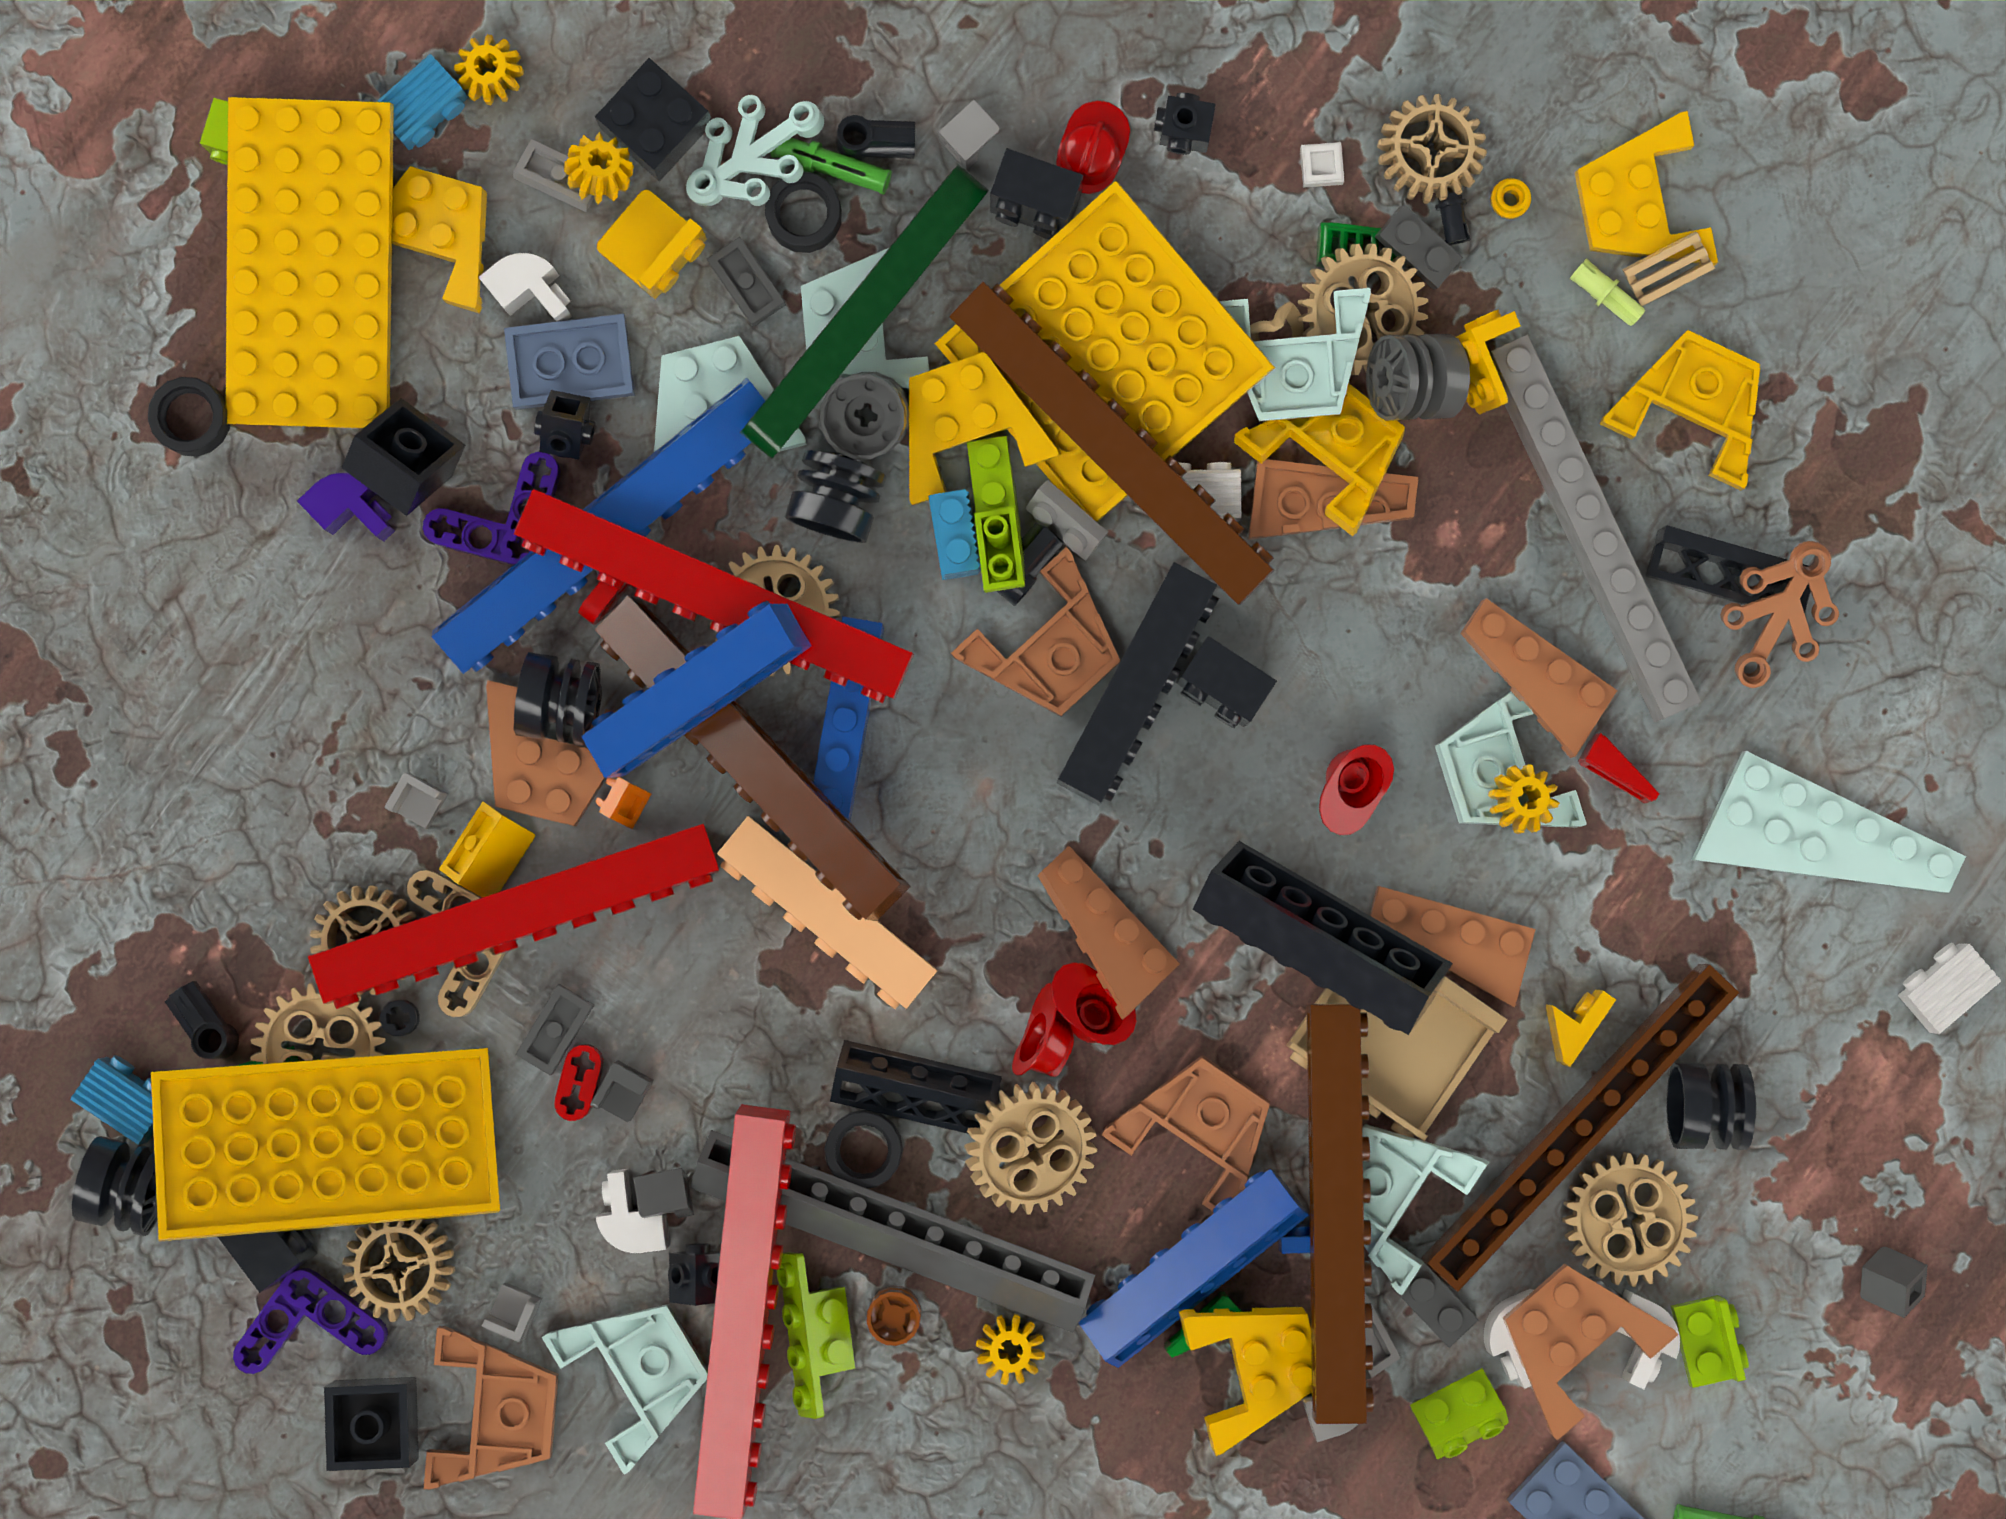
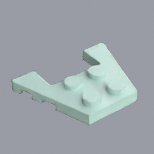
M889 248L801 286L806 350ZM882 323L840 376L848 377L860 372H878L893 378L903 389L909 390L910 377L929 371L928 356L886 360Z
M1370 288L1333 291L1336 334L1254 341L1276 367L1247 392L1259 422L1341 414L1371 295ZM1248 299L1220 301L1251 338Z
M740 336L661 356L654 452L746 378L749 379L765 400L773 392V387ZM799 427L780 451L807 445Z
M1511 691L1435 746L1459 824L1499 825L1503 814L1501 812L1496 814L1489 812L1492 806L1498 805V800L1491 799L1488 796L1490 790L1499 789L1494 778L1501 774L1507 776L1508 767L1516 765L1521 770L1525 765L1512 721L1534 713L1524 701H1519ZM1576 790L1550 797L1557 800L1560 804L1557 808L1548 809L1553 816V820L1546 824L1541 822V826L1577 828L1587 825ZM1526 793L1518 797L1521 805L1529 801Z
M1365 1124L1362 1127V1136L1369 1137L1370 1160L1369 1162H1363V1178H1369L1371 1198L1370 1203H1364V1220H1370L1371 1244L1364 1245V1247L1369 1252L1368 1256L1377 1267L1380 1266L1391 1280V1285L1396 1292L1403 1295L1424 1262L1391 1240L1389 1236L1432 1171L1468 1195L1490 1162L1484 1158Z
M669 1304L551 1331L542 1336L543 1341L560 1369L595 1347H598L641 1420L605 1442L624 1475L634 1467L707 1380L708 1369Z

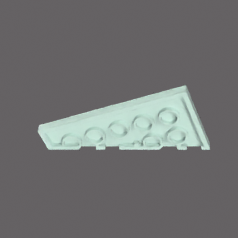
M1743 751L1691 860L1949 893L1966 856L1748 751Z

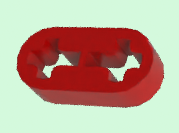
M599 581L580 606L578 614L595 626L606 616L630 585L622 582L618 589Z
M582 1044L572 1048L564 1061L554 1106L559 1116L567 1121L580 1120L586 1117L592 1109L590 1104L597 1093L604 1063L602 1053L592 1045ZM584 1051L590 1053L589 1060L595 1062L594 1069H587L583 1080H579L577 1077L580 1067L574 1064V1058L581 1057ZM575 1085L581 1086L579 1100L585 1102L584 1108H578L572 1114L569 1112V1105L563 1103L564 1097L572 1096Z

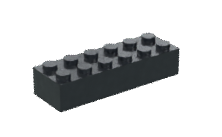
M1173 562L1062 770L1057 784L1098 806L1102 803L1103 799L1111 802L1124 779L1117 775L1122 763L1130 766L1143 743L1136 739L1142 727L1147 730L1151 728L1162 707L1155 703L1160 692L1168 695L1181 672L1180 669L1174 667L1179 656L1187 659L1200 636L1199 633L1194 631L1197 622L1201 621L1205 624L1219 600L1217 596L1213 595L1217 584Z
M1238 841L1211 870L1192 909L1201 914L1210 924L1225 928L1237 935L1246 945L1261 949L1273 956L1279 964L1299 971L1309 977L1315 985L1330 989L1345 998L1351 1006L1366 1010L1381 1019L1387 1027L1402 1031L1407 1035L1410 1034L1434 1000L1453 964L1241 841Z

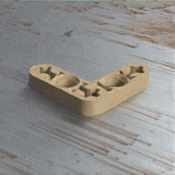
M429 870L415 873L409 879L407 885V894L410 900L432 914L450 909L453 901L460 896L467 897L471 901L482 898L443 875ZM432 878L434 880L432 887L445 894L447 886L453 889L444 899L442 910L436 907L442 900L429 895L424 900L420 897L422 890L417 887L419 881L427 882ZM493 949L482 952L487 956L489 965L487 970L481 975L472 974L467 966L457 969L453 966L438 995V1004L441 1010L451 1017H462L471 1013L478 1004L505 953L495 955ZM460 972L467 980L479 982L477 989L469 985L463 994V998L468 1001L467 1005L457 1006L454 1010L451 1007L453 1000L448 997L450 991L458 992L461 989L464 981L456 979Z

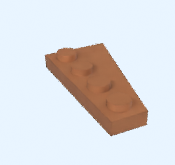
M1266 459L1262 464L1257 461L1248 540L1341 528L1325 515V509L1349 483L1327 466ZM1385 473L1361 525L1412 519L1415 513L1418 477Z
M1487 598L1482 600L1460 634L1494 672H1498L1510 685L1511 692L1518 700L1525 702L1538 717L1536 720L1541 726L1555 736L1562 744L1561 748L1570 758L1576 757L1618 690Z
M1070 846L1037 875L1063 920H1068L1078 938L1075 940L1083 954L1087 952L1098 973L1096 976L1104 990L1108 988L1117 1003L1115 1008L1122 1020L1180 965Z
M1377 886L1370 911L1371 917L1452 962L1450 972L1515 1008L1536 929Z

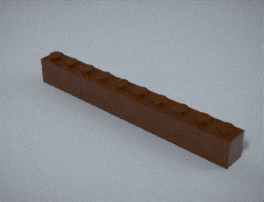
M982 282L949 317L1238 605H1241L1275 571L1269 565L1274 559L1273 556L1257 541L1250 546L1240 536L1245 529L1228 512L1221 517L1211 507L1216 500L1200 484L1193 489L1182 478L1187 471L1171 455L1164 460L1153 449L1158 442L1142 426L1135 431L1124 420L1129 413L1114 398H1111L1106 403L1095 392L1100 387L1099 383L1084 369L1077 374L1067 364L1072 357L1055 340L1048 345L1038 335L1043 328L1027 312L1020 317L1009 306L1014 299L998 283L991 288L988 284Z
M629 595L595 629L603 639L600 645L604 651L616 661L621 658L630 667L626 672L627 675L642 689L646 686L650 688L655 685L653 679L661 672L670 668H675L676 670L686 663L684 657L690 653L641 600ZM733 700L684 734L694 745L702 744L710 753L706 759L721 774L728 772L737 782L733 788L744 800L752 803L754 800L764 811L760 816L770 828L776 832L782 830L791 841L787 845L791 851L803 861L809 859L818 868L815 875L819 881L831 891L836 888L846 898L842 904L856 919L861 920L864 918L865 920L877 921L911 887L736 700Z
M1698 964L1421 1259L1449 1286L1458 1292L1740 992L1710 964Z
M1306 1004L1312 1418L1316 1424H1367V1412H1373L1374 1409L1373 1388L1366 1387V1370L1373 1369L1372 1345H1366L1365 1328H1372L1373 1321L1371 1303H1365V1287H1371L1372 1268L1370 1261H1364V1245L1371 1244L1370 1220H1364V1203H1370L1371 1188L1369 1178H1363V1162H1369L1370 1142L1369 1137L1362 1136V1120H1369L1368 1095H1362V1079L1368 1078L1369 1061L1368 1054H1361V1037L1368 1036L1367 1012H1361V1009H1357L1350 1004Z

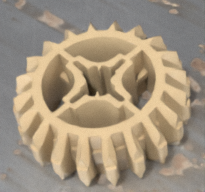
M1440 94L1434 95L1431 105H1428L1424 95L1418 96L1416 107L1408 100L1403 102L1401 106L1403 113L1396 110L1391 112L1389 118L1392 124L1385 123L1381 129V133L1387 138L1380 139L1377 144V148L1386 152L1380 155L1378 159L1379 164L1391 165L1384 173L1385 179L1398 177V181L1394 186L1397 192L1402 190L1404 185L1411 188L1407 194L1409 200H1413L1417 192H1422L1424 204H1428L1431 201L1433 193L1436 194L1437 199L1439 198L1440 201H1444L1448 197V191L1460 195L1462 194L1461 185L1470 188L1475 182L1472 174H1480L1483 166L1477 160L1484 159L1487 154L1486 149L1478 146L1485 141V134L1473 133L1480 125L1479 119L1476 118L1470 121L1465 119L1470 112L1469 106H1465L1460 112L1454 110L1457 100L1451 98L1446 106L1441 105L1442 98ZM1428 121L1425 134L1411 136L1410 139H1401L1402 133L1408 127L1418 122ZM1443 124L1451 128L1459 140L1448 138L1443 132ZM1433 135L1432 143H1434V150L1438 152L1431 163L1432 155H1430V150L1426 145ZM1402 153L1405 154V158L1415 159L1419 163L1421 174H1418L1409 167ZM1453 159H1462L1461 166L1455 172L1444 177L1435 178L1440 163L1452 162Z
M354 886L351 891L352 900L346 892L340 891L336 894L340 906L338 907L331 901H326L324 907L330 913V916L327 917L321 914L315 916L314 920L324 925L323 930H311L310 936L321 938V945L313 946L310 950L312 954H316L336 947V934L339 925L342 926L340 929L346 934L347 943L358 940L360 933L372 932V934L388 930L391 923L394 927L406 924L414 920L416 914L413 911L403 915L400 914L407 904L404 899H398L390 905L393 899V891L385 890L378 899L379 891L377 886H369L366 896H364L361 886ZM364 906L374 907L383 912L378 919H373L367 925H363L358 920H353L348 915L353 910ZM374 989L369 990L372 995H375Z
M424 1219L413 1220L412 1223H409L410 1220L383 1222V1224L371 1223L368 1224L370 1231L364 1227L356 1229V1236L361 1242L350 1241L346 1246L356 1256L345 1257L342 1262L345 1266L354 1267V1271L345 1274L343 1278L345 1282L356 1280L358 1286L352 1288L349 1291V1295L354 1297L361 1292L363 1293L365 1298L359 1304L362 1310L374 1303L373 1317H381L387 1308L390 1322L398 1320L400 1310L406 1321H410L415 1317V1308L422 1315L430 1311L427 1300L436 1305L442 1301L441 1294L436 1289L447 1291L451 1287V1283L442 1278L441 1275H451L455 1272L454 1266L443 1264V1260L454 1256V1251L450 1249L441 1251L439 1245L447 1242L449 1238L446 1234L436 1239L433 1237L432 1234L438 1228L436 1222H432L425 1229L422 1228ZM399 1233L416 1239L424 1247L426 1253H413L408 1250L404 1239L399 1238ZM385 1234L387 1244L384 1245L385 1256L383 1260L375 1265L368 1266L369 1255L373 1245ZM397 1259L399 1262L405 1261L406 1263L416 1261V1263H413L401 1272L399 1269L392 1270V1268L382 1270V1268L390 1265L391 1262ZM430 1265L429 1277L424 1288L412 1297L410 1287L414 1285V1271L423 1266ZM383 1278L388 1280L393 1287L394 1293H398L399 1298L382 1292L372 1279Z

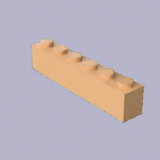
M746 817L717 853L724 859L720 865L721 868L738 881L742 876H745L756 885L751 891L755 896L769 907L774 901L787 911L783 918L800 932L807 927L817 935L818 938L814 942L815 945L831 958L836 953H839L850 962L845 969L863 984L869 978L881 989L877 995L895 1010L900 1004L907 1009L938 971L879 921L865 920L864 918L858 920L851 915L842 904L846 898L836 888L831 891L824 886L816 877L815 873L817 871L797 857L791 849L752 817Z

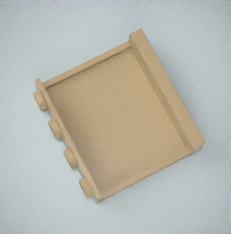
M1445 977L1434 1000L1409 1035L1387 1027L1381 1019L1367 1012L1368 1036L1361 1037V1054H1368L1369 1061L1368 1078L1362 1079V1095H1368L1369 1114L1377 1119L1380 1113H1383L1394 1121L1390 1127L1393 1131L1412 1138L1416 1136L1425 1141L1428 1137L1425 1133L1494 1032L1499 1033L1507 1019L1447 977ZM1328 988L1324 989L1315 1004H1349L1345 998ZM1307 1015L1286 1044L1288 1048L1294 1051L1290 1059L1306 1070Z

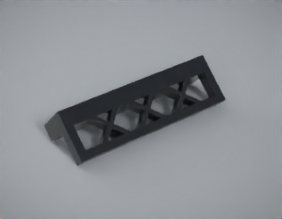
M1668 525L1657 532L1645 575L1649 578L1744 605L1759 600V597L1764 594L1767 596L1775 594L1773 589L1784 583L1788 584L1791 579L1790 577L1778 581L1771 586L1768 584L1762 592L1753 596L1742 594L1734 578L1741 575L1746 568L1757 567L1762 570L1787 561V559ZM1663 548L1678 552L1686 568L1675 574L1658 570ZM1688 556L1699 558L1700 560L1692 564ZM1706 561L1716 563L1725 579L1714 585L1703 583L1695 567ZM1727 567L1734 568L1739 571L1731 575ZM1689 571L1693 579L1682 577L1681 575ZM1755 574L1758 581H1760V575ZM1728 583L1731 590L1721 588L1720 586ZM1809 585L1806 586L1800 597L1804 614L1811 592Z
M844 1040L836 1067L830 1102L969 1134L967 1132L968 1128H980V1123L975 1120L966 1119L962 1113L971 1110L984 1113L987 1116L990 1111L985 1102L988 1100L996 1105L1002 1076ZM842 1082L859 1084L864 1091L854 1093L841 1090ZM887 1092L898 1093L904 1100L900 1102L889 1101L882 1094ZM927 1101L936 1102L943 1109L937 1112L927 1110L922 1103Z

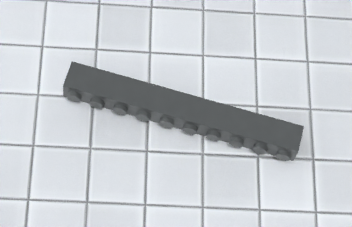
M713 1130L710 1131L697 1161L690 1188L726 1201L732 1148L731 1137ZM785 1159V1164L792 1165L789 1189H782L781 1204L787 1205V1225L1072 1333L1074 1332L1086 1307L1095 1278L1094 1274L790 1159Z

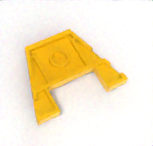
M1688 111L1680 112L1577 169L1574 173L1590 251L1641 258L1642 256H1649L1696 231L1701 238L1710 261H1712L1714 266L1718 263L1711 227L1672 235L1669 233L1654 156L1687 151L1695 146ZM1691 245L1666 258L1665 261L1674 262L1695 251V249ZM1698 259V260H1696V261H1694V262H1692V263H1699V264H1701V261H1700V259Z
M410 166L393 188L392 244L455 263L442 299L449 305L480 314L482 298L480 297L479 276L484 273L481 257L482 242H485L487 192L480 186Z
M1687 330L1609 410L1599 424L1627 438L1633 439L1650 404L1653 403L1725 437V441L1708 476L1742 491L1748 482L1747 466L1748 457L1751 454V430L1756 410L1761 364Z
M985 352L909 378V500L911 505L928 501L929 495L947 492L935 457L936 453L1011 427L1025 467L1061 456L1058 447L1046 434L1041 424L1026 407L995 362Z
M1348 383L1340 415L1265 421L1250 430L1248 427L1239 430L1235 434L1234 443L1262 464L1288 438H1292L1348 482L1349 485L1326 506L1325 515L1353 537L1357 533L1404 436L1405 426L1397 420L1385 421L1377 416L1370 404V400Z
M1303 1307L1252 1308V1312H1230L1228 1308L1214 1309L1213 1313H1196L1194 1309L1179 1311L1186 1344L1191 1351L1228 1338L1230 1341L1244 1403L1204 1417L1211 1448L1216 1456L1223 1454L1312 1393L1311 1327L1308 1314Z

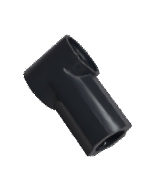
M859 115L847 116L838 125L837 150L840 154L856 158L857 160H862L865 157L914 159L915 122L867 120ZM851 131H857L863 134L865 141L860 145H850L845 141L844 136Z
M1036 522L1022 538L1025 587L997 592L1013 606H1016L1037 581L1036 576L1040 573V570L1058 552L1063 543L1047 528Z
M191 981L169 995L165 1004L191 1039V1047L199 1057L204 1059H224L233 1055L239 1045V1035L233 1026L223 1020L197 981ZM214 1030H217L222 1037L221 1046L217 1051H213L208 1044L209 1036Z

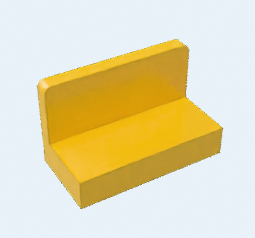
M483 801L439 870L458 885L482 898L498 893L534 840L535 834L510 820L497 809Z

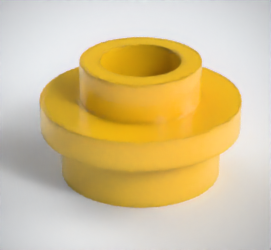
M1515 178L1504 179L1496 184L1492 190L1490 197L1491 206L1503 218H1518L1530 206V190L1521 180ZM1507 193L1513 194L1517 199V204L1513 206L1507 205L1504 202L1503 196Z

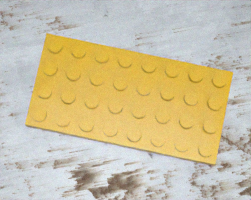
M228 97L227 424L364 428L390 407L394 104L391 102Z
M488 1048L151 1072L159 1242L499 1213L500 1211Z

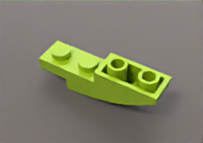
M1007 436L967 442L984 592L1025 587L1021 528L1009 441Z

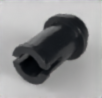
M1455 192L1448 193V197L1444 201H1440L1438 198L1439 204L1435 205V208L1441 213L1445 235L1444 241L1448 245L1470 241L1464 211L1467 200L1462 199V194L1457 195Z

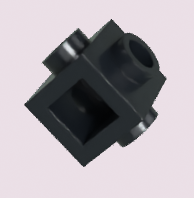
M1177 93L1176 97L1168 95L1166 108H1157L1154 131L1161 132L1159 145L1167 146V150L1175 154L1187 155L1191 153V150L1206 153L1216 104L1200 101L1199 96L1191 93Z
M554 390L550 391L543 411H538L535 420L534 434L540 435L539 452L562 458L580 459L584 445L592 444L595 432V421L589 420L590 397Z
M692 1243L686 1244V1251L669 1253V1303L693 1306L715 1304L720 1252L710 1251V1244Z

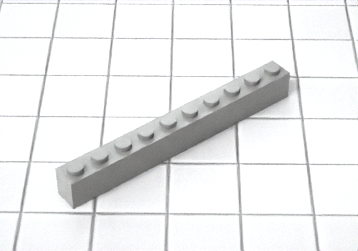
M1525 335L1490 352L1491 358L1508 397V403L1504 405L1653 721L1657 722L1700 703L1701 700L1529 336Z

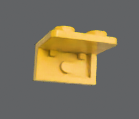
M643 190L598 241L597 250L656 300L662 292L666 293L673 287L679 278V271L685 264L693 262L701 254L707 238L703 228L691 218L686 221L650 190Z
M1498 309L1465 324L1466 332L1456 337L1465 348L1469 361L1470 385L1466 402L1471 408H1475L1478 414L1508 403L1507 394L1485 342L1521 326L1515 311L1501 316Z

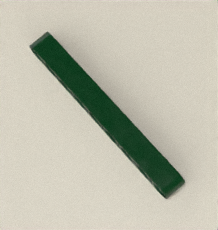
M958 164L740 433L772 459L989 190Z

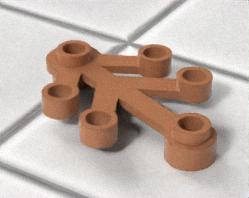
M1815 541L1803 542L1793 549L1789 560L1762 570L1757 567H1748L1741 573L1740 583L1751 594H1758L1766 588V585L1791 577L1785 590L1742 606L1738 603H1729L1721 610V620L1732 630L1740 629L1751 620L1771 614L1751 652L1742 655L1735 664V674L1743 685L1749 688H1757L1768 681L1771 669L1766 660L1787 621H1789L1794 636L1792 651L1801 661L1809 662L1818 656L1819 645L1811 636L1800 601V597L1807 585H1809L1815 602L1811 610L1815 621L1822 626H1830L1838 620L1839 610L1831 601L1824 579L1831 566V556L1821 543ZM1807 555H1815L1813 565L1809 567L1803 566V559ZM1751 575H1760V581L1757 585H1747V580ZM1831 607L1832 612L1829 617L1819 618V612L1822 608ZM1734 610L1741 612V616L1737 621H1728L1730 612ZM1812 643L1810 652L1807 654L1799 653L1802 644ZM1750 662L1757 663V668L1754 672H1744L1746 664Z

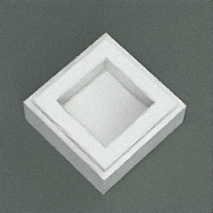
M1341 142L1301 145L1303 188L1343 185L1344 171Z

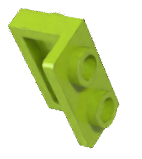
M1483 1368L1410 1404L1411 1410L1425 1434L1436 1459L1444 1456L1446 1458L1458 1456L1467 1449L1469 1443L1481 1437L1484 1440L1493 1438L1504 1430V1426L1509 1423L1506 1409Z

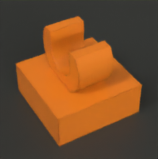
M617 777L616 780L608 778L605 783L612 788L606 800L597 797L595 801L601 807L599 813L633 830L651 793L620 777Z

